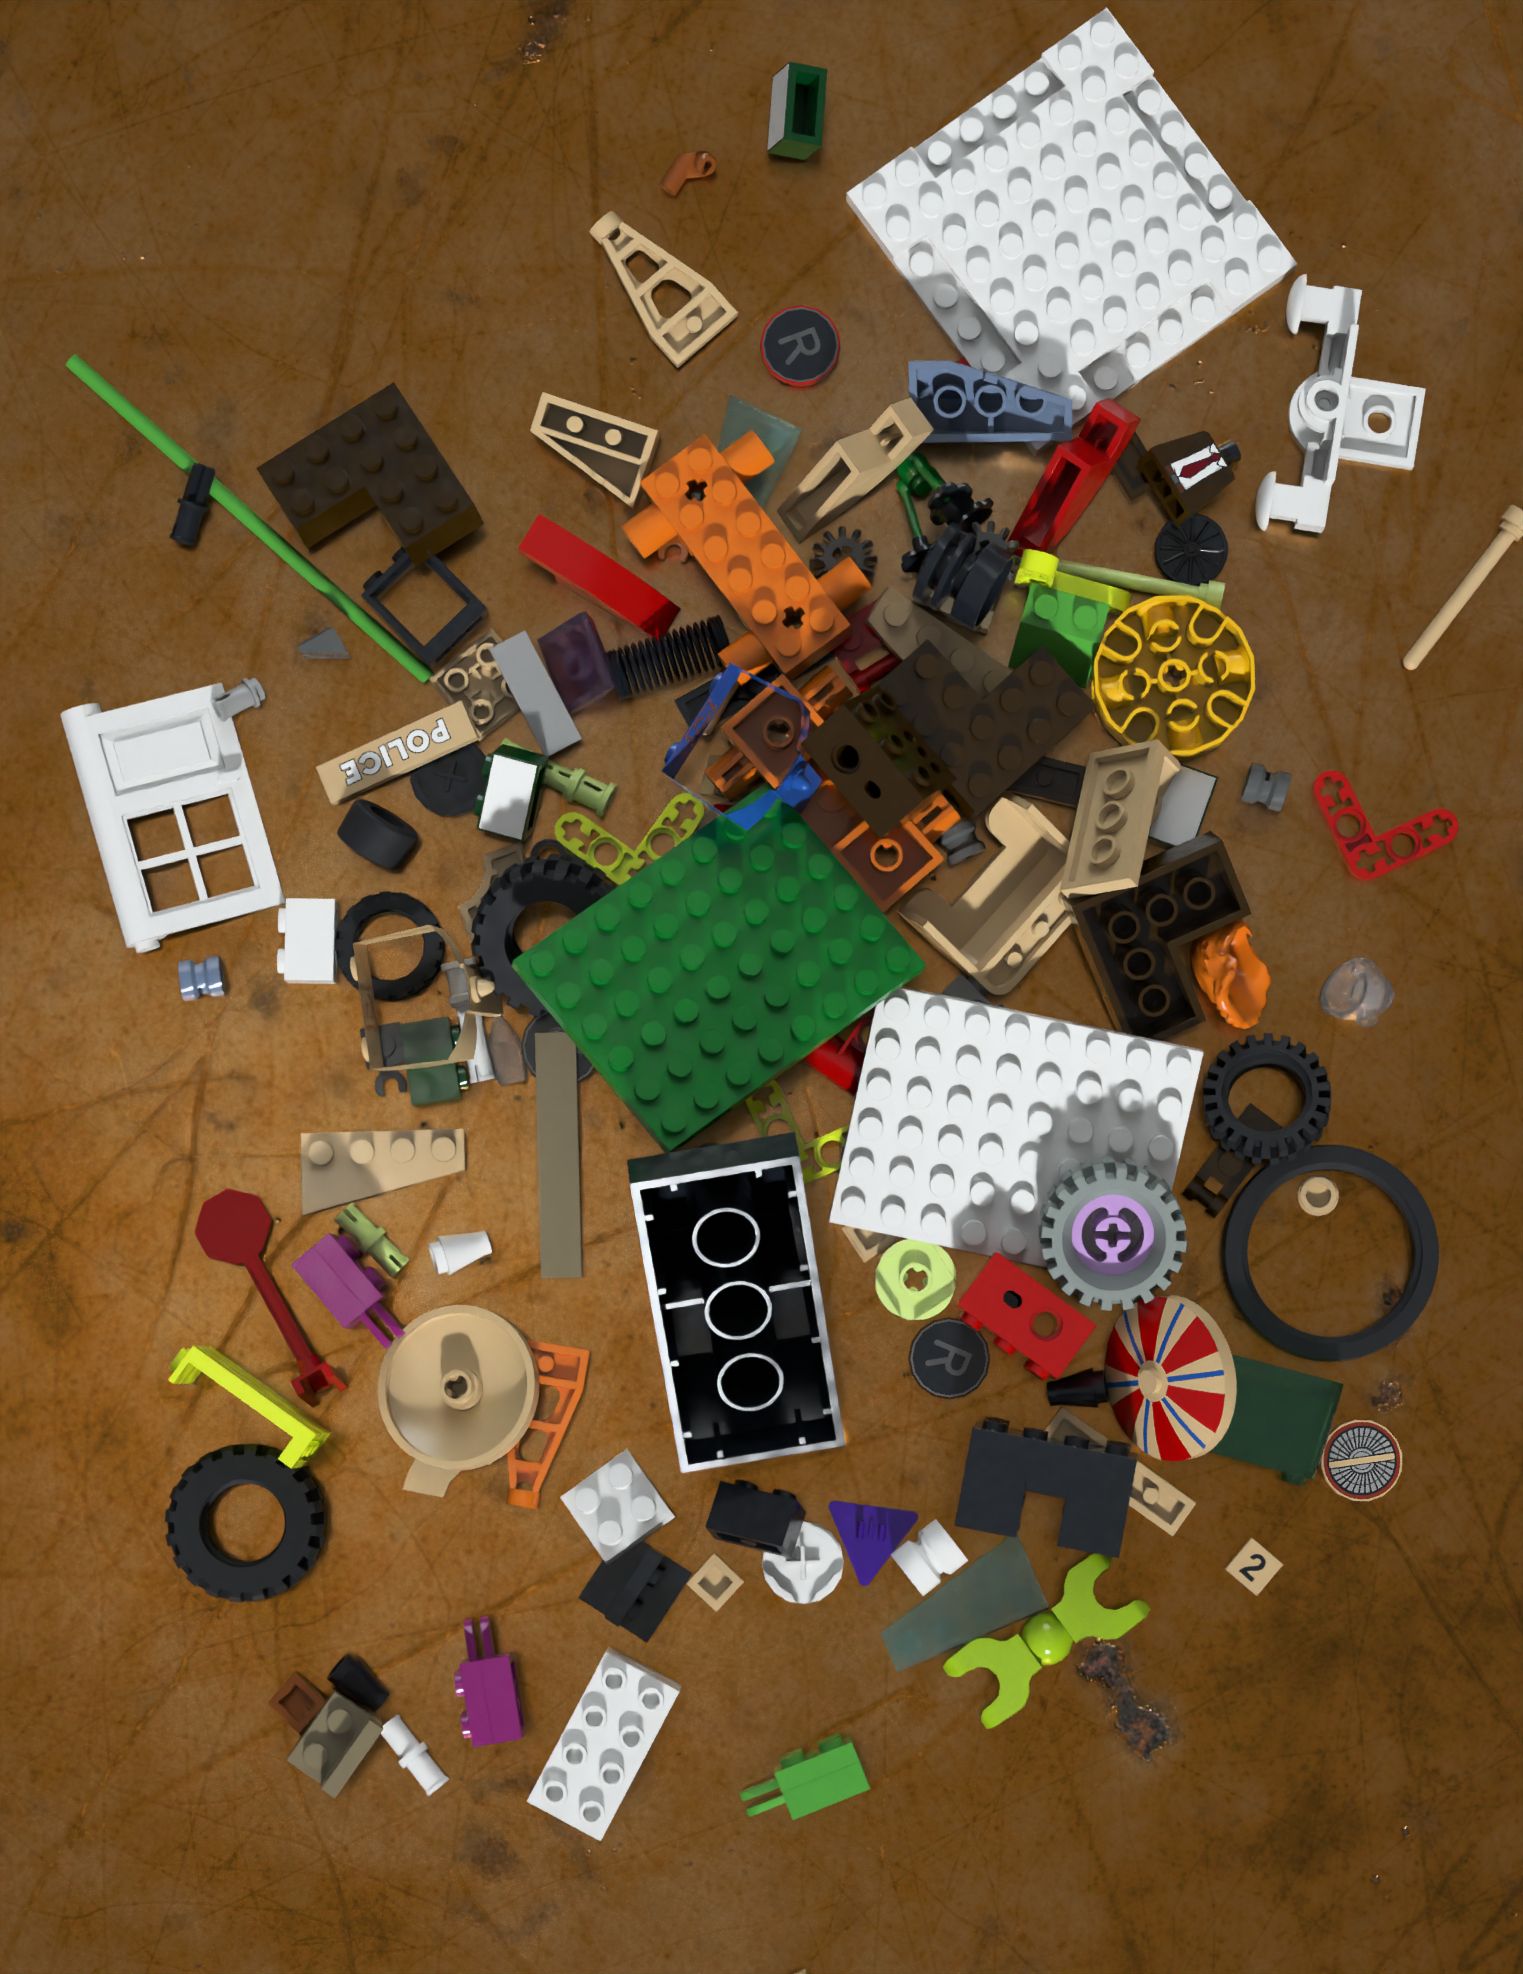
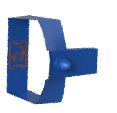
M730 663L725 672L718 673L709 687L710 696L680 743L675 742L667 751L664 759L666 765L662 772L703 804L745 830H749L766 814L777 797L801 814L822 782V778L803 758L804 748L801 746V743L807 738L810 722L809 709L799 698ZM743 672L800 705L801 729L796 748L798 756L775 791L770 789L752 804L725 815L675 781L674 778L739 675Z

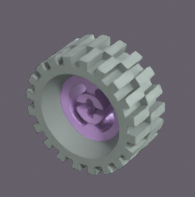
M1113 1156L1101 1157L1102 1163L1092 1165L1091 1160L1080 1163L1081 1170L1073 1174L1070 1169L1061 1176L1063 1182L1058 1187L1053 1184L1047 1193L1049 1199L1047 1204H1042L1040 1211L1041 1225L1038 1226L1043 1257L1052 1278L1060 1282L1061 1289L1067 1295L1076 1294L1079 1303L1090 1307L1091 1301L1099 1303L1100 1310L1112 1311V1304H1122L1123 1310L1134 1308V1300L1143 1298L1146 1304L1155 1299L1153 1291L1158 1287L1165 1291L1172 1283L1170 1279L1171 1273L1173 1271L1179 1272L1183 1264L1180 1256L1182 1252H1186L1187 1246L1185 1220L1170 1186L1164 1179L1160 1180L1153 1169L1146 1165L1142 1169L1136 1165L1135 1160L1124 1158L1123 1163L1114 1162ZM1103 1207L1105 1210L1099 1212L1093 1220L1095 1228L1093 1235L1097 1246L1104 1252L1095 1254L1084 1244L1082 1228L1088 1216L1098 1208ZM1122 1208H1128L1140 1219L1141 1234L1138 1242L1130 1251L1119 1255L1118 1253L1125 1250L1130 1244L1128 1233L1131 1232L1126 1216L1120 1212ZM1115 1223L1118 1232H1115L1113 1239H1107L1104 1231L1109 1229V1224Z

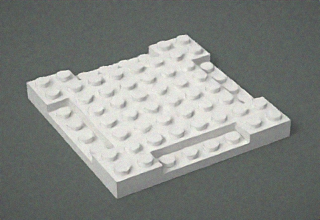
M1105 8L1046 50L1038 61L914 149L911 146L846 193L847 203L961 357L964 356L973 368L1071 398L1072 430L1088 419L1096 402L1107 398L1113 401L1290 275L1297 266V262L1251 200H1245L1154 78V70L1108 8ZM1024 441L1035 457L1057 442Z

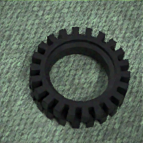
M1264 1033V1040L1256 1041L1254 1034L1246 1036V1043L1240 1045L1238 1040L1231 1043L1230 1051L1226 1053L1222 1050L1217 1055V1063H1211L1208 1069V1078L1204 1080L1203 1108L1206 1124L1210 1125V1133L1214 1139L1219 1138L1221 1140V1147L1227 1152L1230 1149L1235 1150L1236 1158L1244 1161L1245 1156L1252 1157V1164L1261 1165L1262 1159H1270V1165L1279 1164V1158L1286 1156L1289 1162L1297 1159L1298 1151L1302 1150L1304 1154L1311 1149V1142L1313 1140L1318 1142L1322 1137L1323 1127H1327L1329 1112L1331 1111L1330 1081L1327 1080V1071L1324 1065L1319 1066V1057L1314 1052L1310 1055L1306 1053V1045L1298 1041L1296 1046L1291 1045V1037L1284 1035L1281 1036L1280 1041L1273 1040V1033ZM1266 1066L1282 1069L1294 1076L1301 1084L1306 1098L1304 1109L1298 1119L1290 1126L1272 1132L1256 1131L1246 1127L1232 1113L1228 1102L1230 1090L1239 1077L1254 1068Z

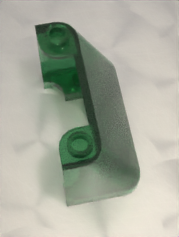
M1232 1354L1237 1381L1234 1414L1227 1432L1221 1441L1209 1452L1281 1471V1480L1305 1486L1306 1479L1315 1480L1344 1384Z

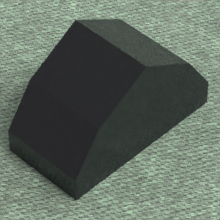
M795 1132L627 1160L630 1188L681 1473L845 1446Z

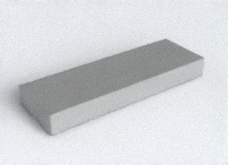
M526 631L489 649L544 755L551 756L582 739Z

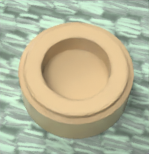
M1313 1175L1306 1178L1300 1184L1297 1199L1300 1207L1306 1213L1313 1216H1322L1330 1213L1336 1207L1339 1191L1336 1184L1330 1178L1323 1175Z

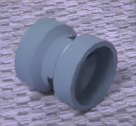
M220 956L207 957L204 962H199V964H196L191 959L178 962L179 982L184 1001L197 1000L201 993L209 994L212 997L225 996V978Z

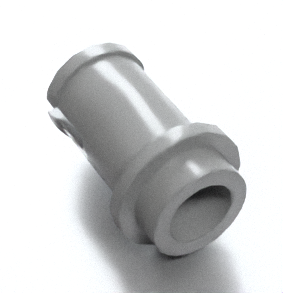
M253 677L250 680L243 678L240 685L217 697L211 698L210 701L216 715L224 722L251 706L258 708L261 705L260 701L265 699V693L256 678Z

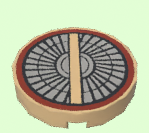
M1352 1420L1338 1425L1327 1435L1320 1450V1467L1325 1482L1336 1494L1352 1501H1371L1384 1496L1396 1485L1402 1471V1452L1397 1439L1386 1427L1371 1420Z

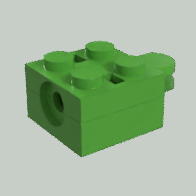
M836 1733L817 1741L819 1749L804 1754L802 1748L780 1756V1764L774 1766V1778L739 1792L741 1801H745L779 1787L781 1793L746 1807L747 1816H754L786 1803L792 1820H795L869 1790V1781L851 1736L842 1739L841 1734Z

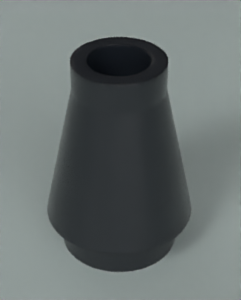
M1092 1367L1059 1380L1047 1382L1050 1406L1065 1405L1099 1408L1100 1403L1109 1402L1104 1370L1094 1371Z
M348 1653L345 1654L327 1676V1680L333 1684V1690L335 1689L337 1692L365 1705L373 1712L378 1710L389 1696V1692L382 1687L358 1656L354 1659Z

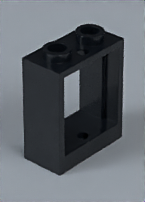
M401 547L392 557V560L395 562L384 573L380 570L375 572L364 583L363 588L366 591L361 594L364 603L432 670L489 615L487 607L435 555L424 561V563L466 606L423 646L380 602L415 567L403 547Z

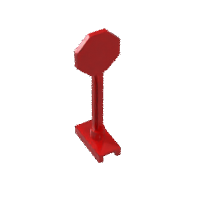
M227 1188L203 1202L194 1234L208 1258L236 1266L245 1265L297 1361L295 1367L300 1376L290 1382L297 1395L313 1408L320 1404L315 1394L330 1387L329 1384L332 1383L340 1391L347 1389L348 1386L341 1373L327 1361L321 1363L316 1353L312 1354L260 1259V1254L264 1252L273 1223L260 1197Z

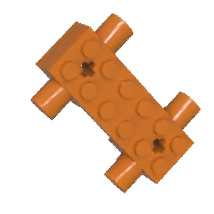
M752 429L720 453L704 434L639 482L644 494L652 504L623 524L621 528L644 559L677 536L690 555H694L723 593L748 630V632L717 654L726 668L731 663L756 676L773 663L781 674L783 673L789 681H792L853 635L850 623L841 612L869 592L872 587L862 571L849 556L816 580L744 485L775 462L769 450ZM697 489L700 491L704 489L705 498L703 500L697 501L696 497L690 500L692 498L691 492ZM794 615L796 617L802 616L801 621L803 625L800 628L795 629L793 625L787 628L789 617ZM741 672L736 682L742 686L752 677Z
M828 665L822 668L798 690L783 673L771 683L799 698L809 709L810 722L807 737L853 696L847 685ZM766 687L721 726V732L731 742L733 747L708 767L704 774L729 802H732L759 777L765 783L768 782L774 790L781 784L798 756L796 748L801 729L800 705ZM773 724L778 728L784 725L788 727L789 731L786 732L787 741L783 743L780 740L772 742L768 738L771 735L769 727ZM804 749L803 758L822 778V782L803 812L799 813V815L884 914L944 861L943 856L932 843L959 821L961 817L946 798L940 794L913 820L880 839ZM880 847L885 851L893 848L897 853L893 856L896 863L891 867L887 863L879 865L875 860L879 855L875 851Z

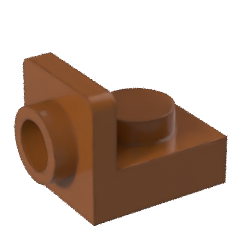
M294 1672L268 1704L302 1736L327 1700L302 1675Z

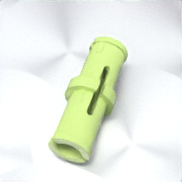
M353 1202L334 1219L360 1245L358 1250L362 1254L367 1252L391 1278L410 1260L383 1235L386 1231L381 1226L376 1228Z

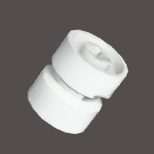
M936 1519L918 1532V1541L916 1543L908 1540L890 1554L922 1596L941 1583V1573L945 1572L951 1575L968 1561Z

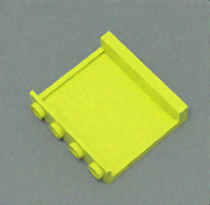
M192 1346L191 1349L188 1348L187 1350L182 1348L169 1366V1369L173 1371V1374L168 1379L171 1383L194 1384L203 1372L293 1437L278 1458V1460L291 1469L308 1466L332 1433L213 1347Z

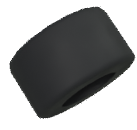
M364 799L354 801L337 832L339 838L351 849L372 862L389 869H399L417 840V832L407 822L387 809Z

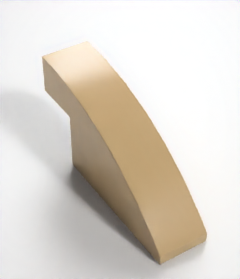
M912 398L889 405L868 430L836 441L778 508V514L798 542L805 541L841 515L886 478L934 430Z

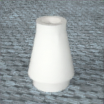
M485 1230L475 1233L437 1236V1241L428 1243L437 1274L447 1272L448 1275H451L475 1260L492 1253Z

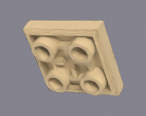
M492 628L429 678L430 682L449 705L461 700L465 702L480 737L479 742H482L521 711L489 650L503 642Z

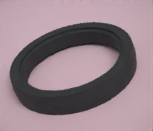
M1343 1145L1311 1146V1149L1305 1154L1302 1150L1298 1151L1297 1159L1288 1162L1285 1156L1279 1158V1164L1270 1165L1268 1163L1245 1184L1236 1197L1229 1211L1222 1238L1221 1253L1225 1281L1235 1306L1246 1322L1261 1337L1275 1347L1289 1354L1315 1361L1337 1362L1358 1359L1373 1354L1397 1340L1412 1326L1425 1308L1436 1281L1439 1264V1244L1436 1226L1424 1198L1415 1185L1400 1170L1386 1160L1370 1152ZM1316 1170H1340L1353 1173L1380 1187L1401 1211L1409 1229L1412 1242L1410 1276L1396 1305L1374 1325L1360 1332L1341 1337H1324L1308 1334L1278 1318L1259 1296L1253 1284L1248 1266L1247 1249L1249 1233L1253 1220L1264 1201L1274 1190L1289 1179Z

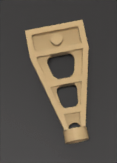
M614 211L608 212L590 229V234L605 249L650 338L677 368L738 316V312L710 281L629 227ZM618 231L620 232V235H619V237H618L617 239H615V240H609V239H611ZM636 250L645 252L659 265V270L644 283H639L626 265V259ZM667 279L675 281L687 289L691 295L690 302L671 318L662 317L651 298L652 290L660 282Z

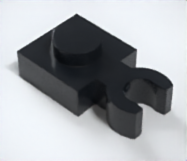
M400 1022L378 1026L384 1067L405 1064ZM365 1028L360 1029L361 1040L363 1037H366ZM365 1060L367 1070H372L370 1069V1063ZM397 1070L379 1071L380 1074L375 1080V1090L380 1097L385 1096L384 1083L391 1078L397 1080L400 1093L406 1092L407 1082L401 1073Z

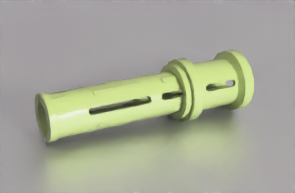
M505 738L501 743V745L505 744L516 748L528 750L510 741V739ZM548 759L543 784L562 792V797L565 798V801L569 803L573 801L579 802L595 810L596 816L603 818L615 796L617 785L614 783L604 784L588 776L585 769L575 768L573 771Z

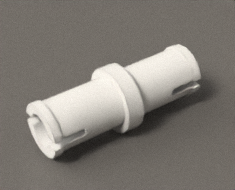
M398 1714L383 1725L381 1735L399 1756V1765L403 1769L405 1767L409 1769L429 1796L443 1786L449 1778L444 1775L426 1752L429 1748L425 1742H418Z

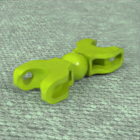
M1094 1553L1069 1570L1064 1583L1063 1598L1061 1602L1051 1609L1053 1613H1039L1032 1616L1024 1624L1020 1636L1017 1633L1007 1641H998L992 1638H976L946 1661L943 1669L951 1677H960L977 1667L989 1669L997 1675L1000 1683L999 1696L990 1706L984 1709L981 1715V1722L986 1729L996 1727L1025 1706L1030 1693L1029 1683L1032 1676L1042 1669L1041 1665H1053L1062 1661L1069 1654L1073 1641L1076 1644L1086 1637L1093 1636L1103 1640L1118 1639L1147 1617L1151 1609L1146 1602L1141 1600H1135L1117 1610L1106 1609L1096 1601L1093 1593L1094 1582L1103 1572L1109 1569L1112 1563L1111 1556Z

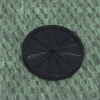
M1196 513L1178 527L1175 526L1172 519L1168 521L1159 532L1155 543V558L1163 574L1171 581L1195 586L1213 580L1221 572L1228 556V543L1221 527L1211 518Z

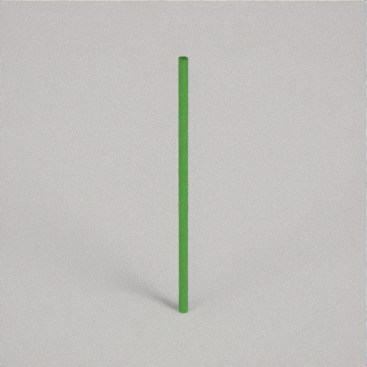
M74 354L67 361L65 366L185 473L190 475L192 465L198 463L191 455L77 354ZM214 477L209 492L212 497L420 682L426 684L429 681V678L435 673Z

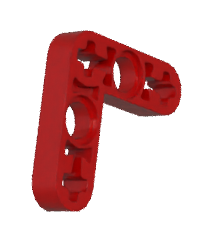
M1335 770L1324 771L1317 776L1312 784L1311 793L1338 851L1350 874L1360 881L1373 880L1443 847L1452 841L1458 833L1459 824L1456 816L1447 809L1438 808L1379 836H1375L1344 774ZM1325 779H1328L1331 784L1338 782L1341 789L1338 790L1336 796L1340 804L1348 799L1351 805L1341 808L1333 816L1328 811V809L1336 806L1330 795L1322 796L1320 792L1325 786ZM1342 815H1352L1359 821V832L1355 836L1346 837L1338 831L1337 821ZM1433 817H1437L1440 822L1446 820L1449 823V827L1445 830L1446 837L1442 838L1439 833L1428 836L1424 841L1429 846L1423 848L1421 836L1413 826L1418 824L1420 832L1434 824ZM1402 833L1411 837L1414 849L1410 855L1399 856L1393 851L1391 843L1395 835ZM1382 841L1384 852L1393 863L1386 865L1384 857L1372 865L1373 872L1371 873L1366 868L1358 869L1356 862L1361 859L1359 852L1364 851L1366 856H1372L1381 851L1376 843Z

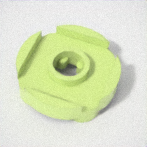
M912 1239L897 1242L881 1256L875 1270V1289L880 1301L891 1313L906 1320H924L937 1315L950 1303L956 1288V1269L948 1253L936 1244ZM913 1268L916 1272L923 1270L926 1273L927 1277L922 1281L925 1286L924 1289L918 1291L915 1287L908 1289L905 1286L904 1282L908 1279L906 1273L908 1269Z

